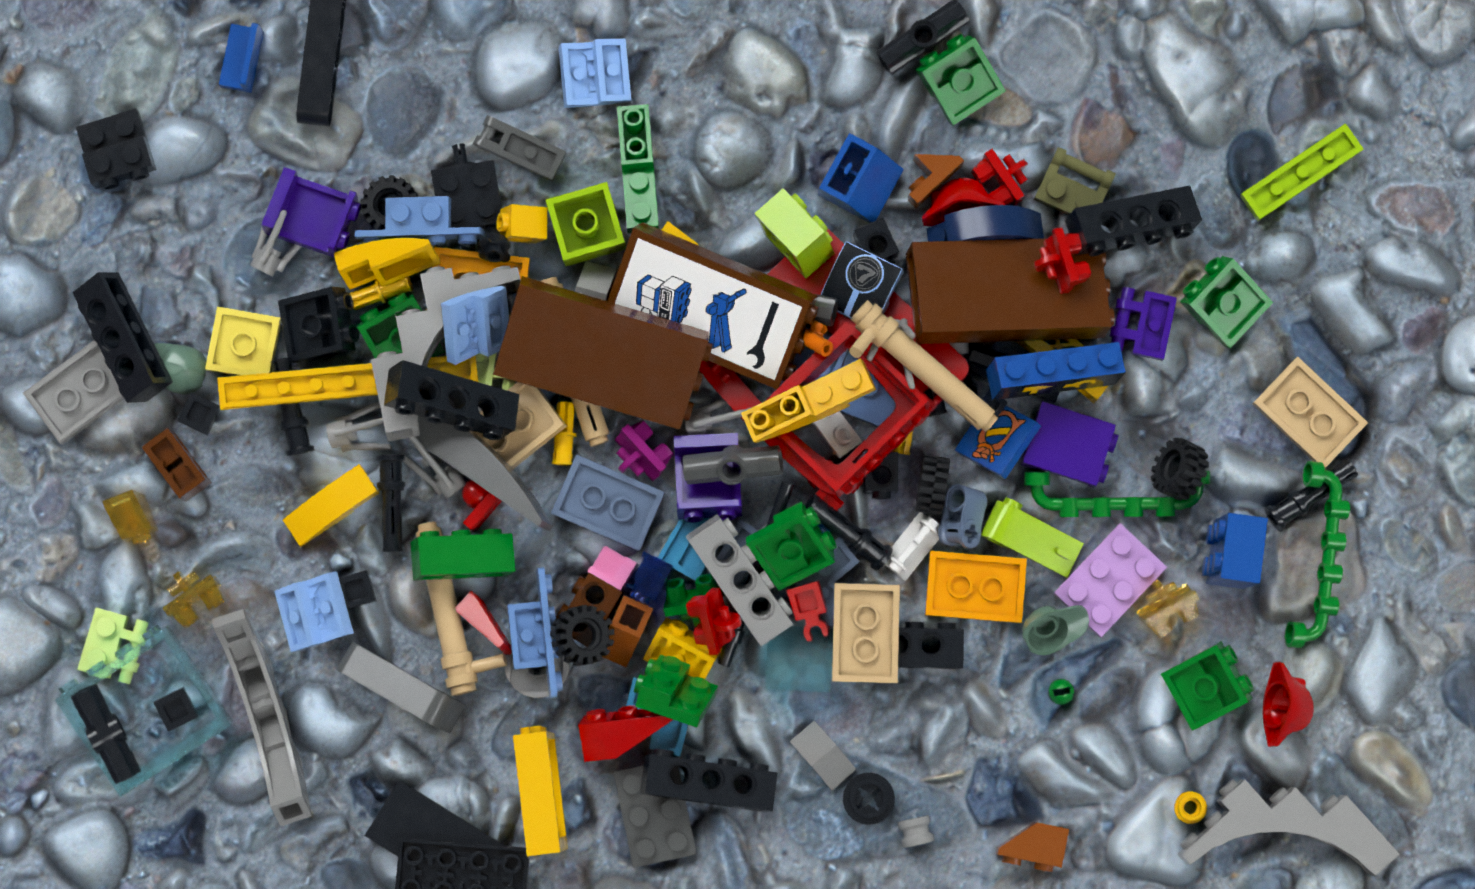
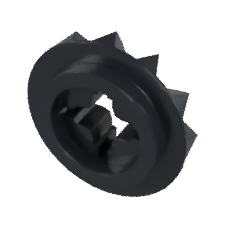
M862 773L853 777L843 792V805L846 812L853 820L861 824L872 825L883 821L889 816L894 807L895 795L891 784L884 777L876 773ZM859 787L868 793L873 790L876 791L878 788L880 789L874 798L879 808L878 810L869 804L864 807L862 806L860 809L857 808L863 799L858 789Z

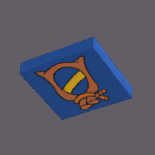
M1005 406L996 422L988 431L977 430L971 424L955 448V451L1006 479L1041 425L1037 421Z

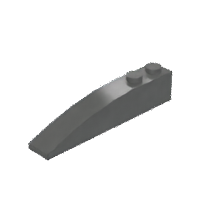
M418 415L420 435L416 436V438L426 449L537 526L551 531L553 525L535 496L518 474L491 446L473 431H458L454 429V425L447 423H430L425 421V417Z

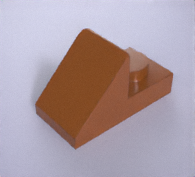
M915 154L913 161L928 177L925 179L923 176H920L908 188L911 191L908 196V201L917 209L934 191L941 187L962 167L964 160L960 156Z

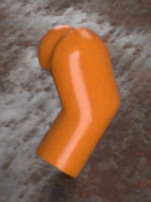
M815 320L803 335L805 346L824 357L830 355L833 350L832 342L823 337L828 330L827 326Z

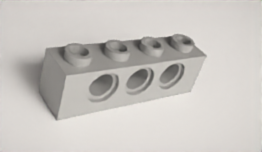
M716 514L685 537L759 645L763 646L793 625L788 618L793 612L783 597L778 600L775 599L770 591L775 587L765 571L758 574L752 565L757 559L746 544L743 547L738 545L734 537L739 533L728 518L722 521L718 514ZM722 544H728L732 547L731 555L724 560L717 559L715 556L716 549ZM739 571L750 573L748 583L743 586H737L733 582L735 574ZM759 597L768 599V606L764 611L754 612L752 610V603L755 599Z

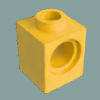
M515 204L500 209V213L497 216V230L509 242L536 244L546 240L548 207Z

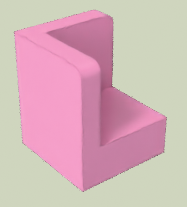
M604 546L593 566H590L587 572L622 592L638 564L632 559L624 557L611 548Z

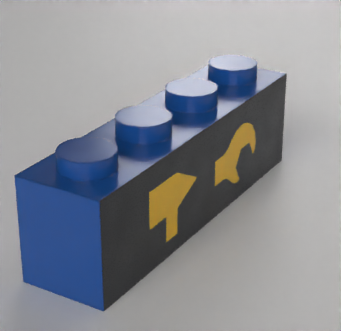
M1119 342L995 357L986 369L992 400L1115 385L1126 373Z

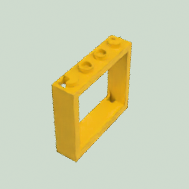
M544 726L520 728V734L513 735L526 854L527 856L559 853L567 850L568 845L555 734L548 732Z

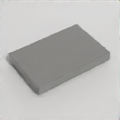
M95 340L23 392L29 403L62 445L125 399L120 394L118 384L111 370L107 367L105 358Z

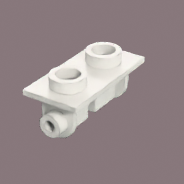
M840 411L812 423L833 450L832 454L834 456L837 455L840 459L863 442Z
M919 512L892 546V554L885 563V566L906 581L939 540V524L930 516L927 517Z

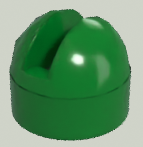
M1057 679L1049 685L1048 696L1055 704H1067L1074 697V687L1066 679ZM1069 687L1070 694L1054 696L1053 690Z

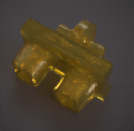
M177 571L173 574L177 583L170 587L168 591L172 597L181 591L184 593L164 606L163 610L167 616L174 617L184 628H188L200 619L191 606L193 603L202 599L208 610L211 611L225 602L218 588L221 583L216 576L213 577L210 574L191 587V584L200 579L197 573L193 571L184 577L181 572Z
M1155 580L1151 583L1155 592L1145 597L1148 605L1136 611L1139 619L1155 635L1161 638L1173 630L1168 620L1169 616L1178 613L1184 623L1199 617L1196 601L1200 599L1196 591H1192L1187 584L1177 588L1176 584L1171 582L1163 587L1159 580Z

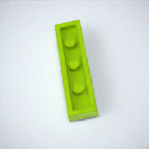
M1345 123L1241 193L1240 197L1255 219L1259 221L1362 152L1364 148Z

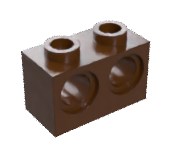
M165 429L142 446V449L179 499L187 502L212 483L177 434L171 429Z
M588 573L586 578L580 576L571 593L575 594V597L569 606L565 603L562 605L556 615V620L560 619L558 615L561 612L581 605H587V607L595 606L597 607L596 611L603 610L606 613L603 617L604 619H609L622 598L623 592L591 573ZM592 587H600L604 591V599L599 604H591L587 601L586 594ZM587 625L586 629L582 632L573 631L572 637L577 642L588 647L592 642V631Z

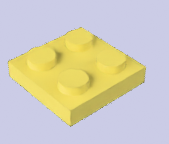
M217 307L205 369L235 376L271 373L272 365L270 361H273L275 357L281 318Z

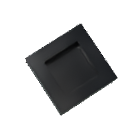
M191 392L177 421L208 436L220 412V406Z
M368 570L339 578L347 610L377 602Z
M184 687L153 702L168 732L199 716Z

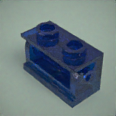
M643 551L641 555L642 562L635 574V584L633 586L627 583L626 587L631 591L629 596L632 599L648 606L650 601L657 604L674 568L673 565Z

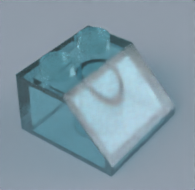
M790 626L771 639L767 645L765 690L830 693L833 629H830V634L824 637L821 628L812 627L813 640L807 641L804 637V627Z

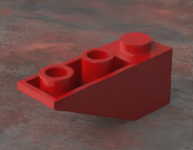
M634 705L621 707L616 712L606 713L605 709L588 711L578 724L584 762L616 759L673 719L644 709H637Z

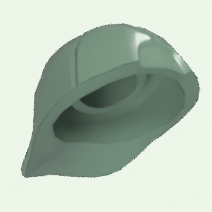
M154 344L173 381L165 389L173 393L189 395L203 386L207 360L202 352L186 345Z
M1051 605L1039 607L1025 620L1022 627L1023 639L1029 650L1034 654L1049 655L1055 653L1086 632L1089 626L1088 612L1082 605L1056 609Z

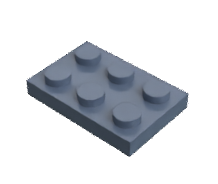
M576 454L551 514L640 552L665 492Z

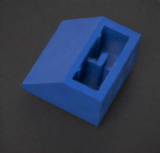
M849 133L818 189V196L866 222L872 223L880 215L904 169L877 147Z

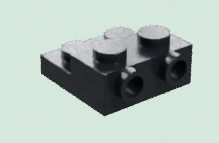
M137 108L76 127L83 150L82 157L90 183L94 188H100L102 191L118 187V182L126 179H131V181L142 180L150 176L149 172L157 170Z
M328 287L278 300L287 357H291V363L303 362L319 357H331L356 350L355 342L359 340V332L357 327L351 324L349 311L353 310L354 303L351 295L346 292L345 288Z

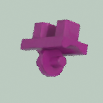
M642 420L632 427L627 424L615 438L616 443L621 447L616 454L624 461L618 467V470L624 473L631 469L637 477L644 472L654 482L667 467L666 464L674 454L666 444L661 443L652 450L645 443L653 434L652 429L645 421Z

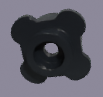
M491 233L479 240V245L482 247L479 257L482 260L503 263L510 260L511 256L508 250L511 247V243L504 235Z

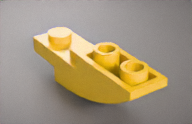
M860 358L803 387L797 385L742 412L741 415L753 442L757 443L804 427L849 407L850 402L875 391L876 388L864 361Z

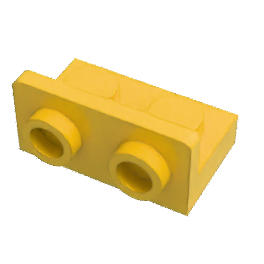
M666 617L658 628L643 660L647 662L649 659L657 660L660 654L673 656L682 662L690 664L689 676L706 679L718 655H709L707 646L696 644L693 635L694 631L688 629L684 622Z

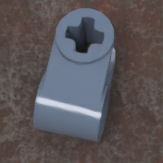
M954 484L949 487L945 494L942 519L938 528V536L942 544L945 546L961 544L965 548L977 546L981 539V528L987 507V497L984 492L960 484ZM953 529L955 532H948L947 530ZM965 533L972 534V536H965Z

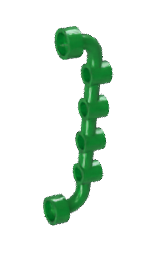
M1307 461L1303 469V483L1306 487L1320 488L1323 482L1329 487V499H1327L1324 507V514L1327 518L1326 527L1321 536L1322 563L1319 564L1317 570L1319 589L1313 604L1316 614L1315 622L1309 629H1306V625L1302 622H1288L1284 634L1287 647L1302 648L1305 642L1314 641L1319 638L1326 630L1329 615L1336 616L1339 610L1338 597L1331 596L1332 583L1339 584L1343 577V568L1341 565L1335 564L1336 551L1343 552L1346 547V534L1338 532L1340 519L1346 520L1349 517L1350 503L1349 501L1342 500V484L1339 478L1333 472L1325 470L1322 462Z
M1206 471L1208 472L1206 478H1201L1203 485L1201 488L1196 487L1197 493L1194 496L1190 494L1189 499H1183L1182 501L1172 497L1051 498L1043 490V485H1050V472H1024V485H1030L1032 498L1037 505L1046 510L1059 511V517H1079V511L1092 510V517H1111V510H1124V517H1143V510H1156V516L1165 517L1175 516V510L1188 509L1198 503L1203 494L1204 484H1210V471Z

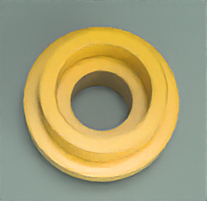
M1187 791L1176 798L1174 812L1180 821L1187 824H1195L1205 817L1207 804L1199 793ZM1188 801H1192L1196 806L1192 814H1188L1184 809Z

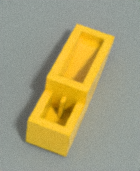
M392 238L371 241L334 253L338 271L350 290L376 279L381 287H384L441 263L429 239Z
M358 464L285 517L283 522L301 547L352 514L356 508L380 492L363 466Z

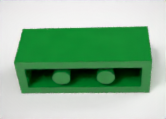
M486 529L482 531L483 534L471 535V530L452 531L451 536H439V531L421 532L420 537L410 542L413 581L507 577L516 572L513 534H502V529Z

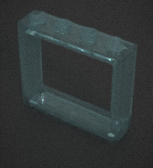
M158 624L142 634L144 640L133 647L131 642L115 651L116 659L108 664H105L103 660L86 670L89 676L82 681L77 682L74 678L59 688L61 694L55 699L120 797L231 726L233 722L169 625L162 629ZM165 640L216 717L140 765L141 772L128 780L115 784L100 753L97 754L86 735L84 730L86 726L72 702L71 695L89 685L100 682Z

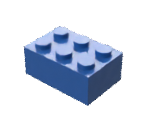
M1227 513L1214 520L1213 525H1208L1206 544H1211L1209 557H1204L1202 576H1207L1206 584L1246 589L1260 584L1268 518Z

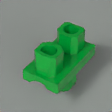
M711 574L697 577L695 582L696 589L686 590L684 579H669L667 581L666 599L663 607L665 617L681 615L682 620L692 619L696 627L701 623L700 618L688 616L687 602L693 596L705 595L711 588H720V586Z

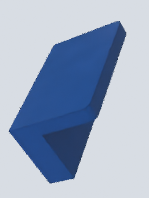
M252 23L251 27L231 24L219 80L221 88L252 93L264 31L259 24Z

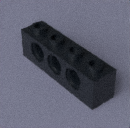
M1189 185L1074 208L1066 218L1065 224L1068 233L1079 234L1082 249L1076 256L1089 254V256L1093 257L1101 255L1112 248H1118L1119 251L1134 247L1137 243L1146 242L1147 245H1153L1167 237L1175 236L1176 239L1188 237L1194 233L1193 230L1202 221V217ZM1159 214L1163 215L1167 221L1163 220ZM1130 220L1135 221L1139 227L1133 225ZM1102 226H1105L1106 228H1108V230L1110 231V233L1106 232V231L1102 228Z
M98 272L72 292L78 303V309L84 315L91 330V335L97 342L105 358V363L118 384L119 392L127 403L147 402L173 383L119 272Z
M402 360L388 370L384 406L394 408L398 414L419 415L425 417V421L430 423H447L454 425V429L458 431H475L482 433L484 438L500 440L515 431L520 394ZM419 389L425 394L426 400L420 395ZM449 398L453 401L455 408L450 404ZM478 407L482 409L484 416L480 414Z
M905 622V628H899V636L906 640L907 648L904 653L898 654V668L963 669L964 629H956V623H937V629L924 628V622ZM932 636L938 640L939 649L937 653L930 655L923 651L921 643L925 637Z
M655 749L654 754L645 755L640 787L641 795L759 812H773L778 772L768 771L769 765L750 763L749 768L737 767L736 760L718 758V764L705 762L706 756L697 754H686V759L673 757L674 751ZM675 766L680 767L684 772L685 777L680 785L673 783L670 778V771ZM706 771L712 772L716 777V784L712 789H707L702 783V776ZM737 776H742L747 781L748 787L743 794L738 793L734 788V780Z

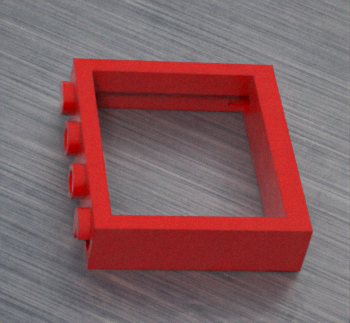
M846 321L828 339L833 344V350L830 355L824 357L816 352L813 353L765 401L797 385L803 387L815 381L844 351L855 343L861 334ZM871 344L862 354L866 359L868 352L872 346ZM878 351L873 360L869 362L915 406L838 481L789 433L776 436L838 498L844 493L849 495L860 484L859 478L867 470L869 472L874 471L884 459L882 455L890 447L894 450L900 446L907 437L905 433L913 425L916 427L921 425L930 415L928 412L931 408L929 400L916 387L910 389L906 378Z

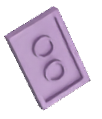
M1119 523L1053 594L1067 607L1075 605L1085 607L1089 615L1088 627L1101 638L1161 575L1167 566Z

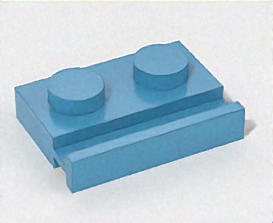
M703 518L701 522L696 523L685 522L684 519L679 520L657 560L696 582V578L703 575L707 568L685 536L711 518Z

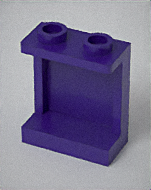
M284 167L261 226L265 234L271 235L280 212L285 210L287 215L277 238L334 257L335 252L346 248L350 237V232H347L351 221L355 222L357 220L361 204L358 203V196L354 191L350 190L349 194L326 187L300 178L295 170Z
M1042 401L1035 417V421L1041 427L1024 451L1020 465L1030 469L1038 468L1087 484V487L1093 489L1097 486L1098 482L1104 483L1109 469V465L1104 464L1107 452H1114L1119 436L1114 433L1116 425Z
M738 433L674 436L678 520L684 519L685 522L696 523L701 522L703 518H712L718 514L722 521L727 518L731 521L736 517L742 516L740 483L728 485L722 481L687 485L683 474L684 455L723 451L727 446L739 445ZM735 462L726 463L728 466L732 468L740 467Z

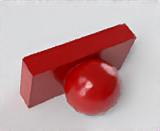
M471 479L462 488V498L465 504L474 510L463 521V524L473 533L474 531L476 532L502 502Z

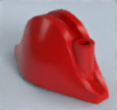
M966 177L957 178L947 182L940 191H934L931 194L932 207L923 214L922 222L923 226H934L945 221L944 215L959 210L1005 204L991 197L978 181Z
M1282 662L1273 663L1263 699L1262 715L1268 747L1279 746L1289 734L1307 727L1311 722L1314 712V703L1310 692L1305 687V680L1292 677Z

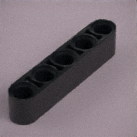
M310 0L296 111L297 123L328 127L331 125L347 0Z

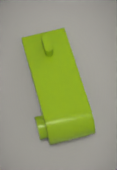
M1005 497L1003 502L997 500L981 532V536L996 545L1011 549L1068 578L1084 543L1021 510L1023 505L1010 498Z

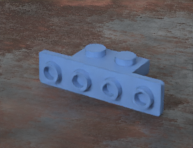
M449 196L385 198V230H355V238L364 243L392 238L429 239L431 245H444L446 240L458 239L459 244H476L477 239L486 236V232L481 227L451 228V198Z
M544 567L536 569L539 602L507 605L513 670L546 667L549 699L558 697L557 691H563L561 671L555 672L554 659L559 658L555 652L559 649L558 647L552 648L551 642L556 641V639H552V636H550L551 626H553L552 624L556 620L554 606L548 607L547 594L553 593L551 574H545Z

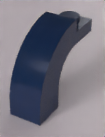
M991 205L959 210L944 215V222L926 228L928 242L1044 239L1041 213L1028 208L1010 205Z

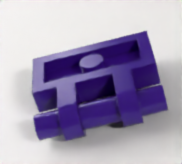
M1123 287L1121 298H1118L1116 301L1115 309L1118 312L1115 326L1111 327L1109 337L1112 338L1111 343L1119 342L1122 352L1124 341H1132L1134 343L1131 354L1163 361L1177 297L1145 291L1141 303L1133 301L1135 289ZM1130 313L1140 314L1136 330L1127 329Z

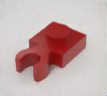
M819 580L786 590L795 621L805 619L806 625L803 631L805 639L807 641L813 640L811 633L813 626L820 627L823 636H828L830 634L829 626L820 617V614L828 612V608Z

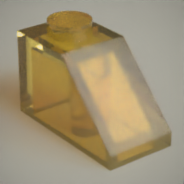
M132 489L102 501L106 512L123 541H132L133 545H137L152 538L150 534L158 531L144 494Z

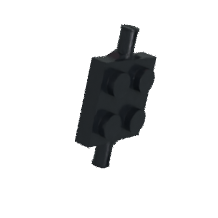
M459 144L461 156H459L458 145L451 146L455 164L448 168L431 170L435 196H449L451 198V228L481 227L484 230L487 227L496 226L497 216L500 213V209H502L494 160L479 163L468 162L465 144ZM477 239L478 251L482 250V247L479 245L480 239ZM469 244L470 251H476L475 244Z

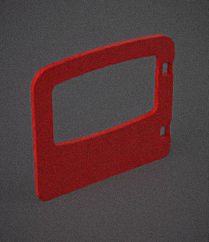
M828 229L827 232L833 239L830 244L835 254L809 277L805 278L786 257L767 275L802 288L810 293L821 295L844 243ZM893 291L889 299L890 304L884 315L887 318L891 316L893 319L898 320L907 319L908 326L914 332L912 308ZM837 312L834 326H827V331L833 335L846 321L854 329H856V324L850 318ZM949 343L919 344L961 382L966 379L969 374L968 362ZM882 346L879 347L877 351L905 377L902 364ZM863 355L856 359L861 358L864 361L867 370L896 403L894 412L842 463L836 465L831 464L816 453L792 431L788 432L837 481L854 465L853 462L863 452L869 451L915 406ZM711 361L701 362L699 371L703 373L705 379L733 411L752 408L762 403L734 371ZM912 373L915 387L929 400L931 408L928 412L931 413L943 399L936 395L931 400L924 393L929 387ZM913 425L905 434L908 436L916 426ZM777 437L764 440L768 446L779 445L782 450L783 460L826 494L835 495ZM890 447L882 457L888 456L893 449ZM868 470L859 478L860 482L869 473Z

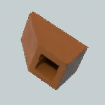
M624 595L609 627V630L614 629L615 635L609 637L610 640H614L613 646L607 647L610 652L607 656L602 657L627 668L654 608Z
M1033 822L997 846L995 854L1003 855L1001 862L1021 866V861L1027 860L1034 862V869L1053 872L1054 866L1062 868L1069 829Z

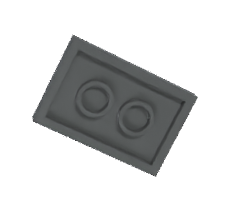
M643 766L613 772L633 868L697 854L686 801L641 795L640 787ZM675 766L670 771V778L677 785H680L682 780L679 767Z

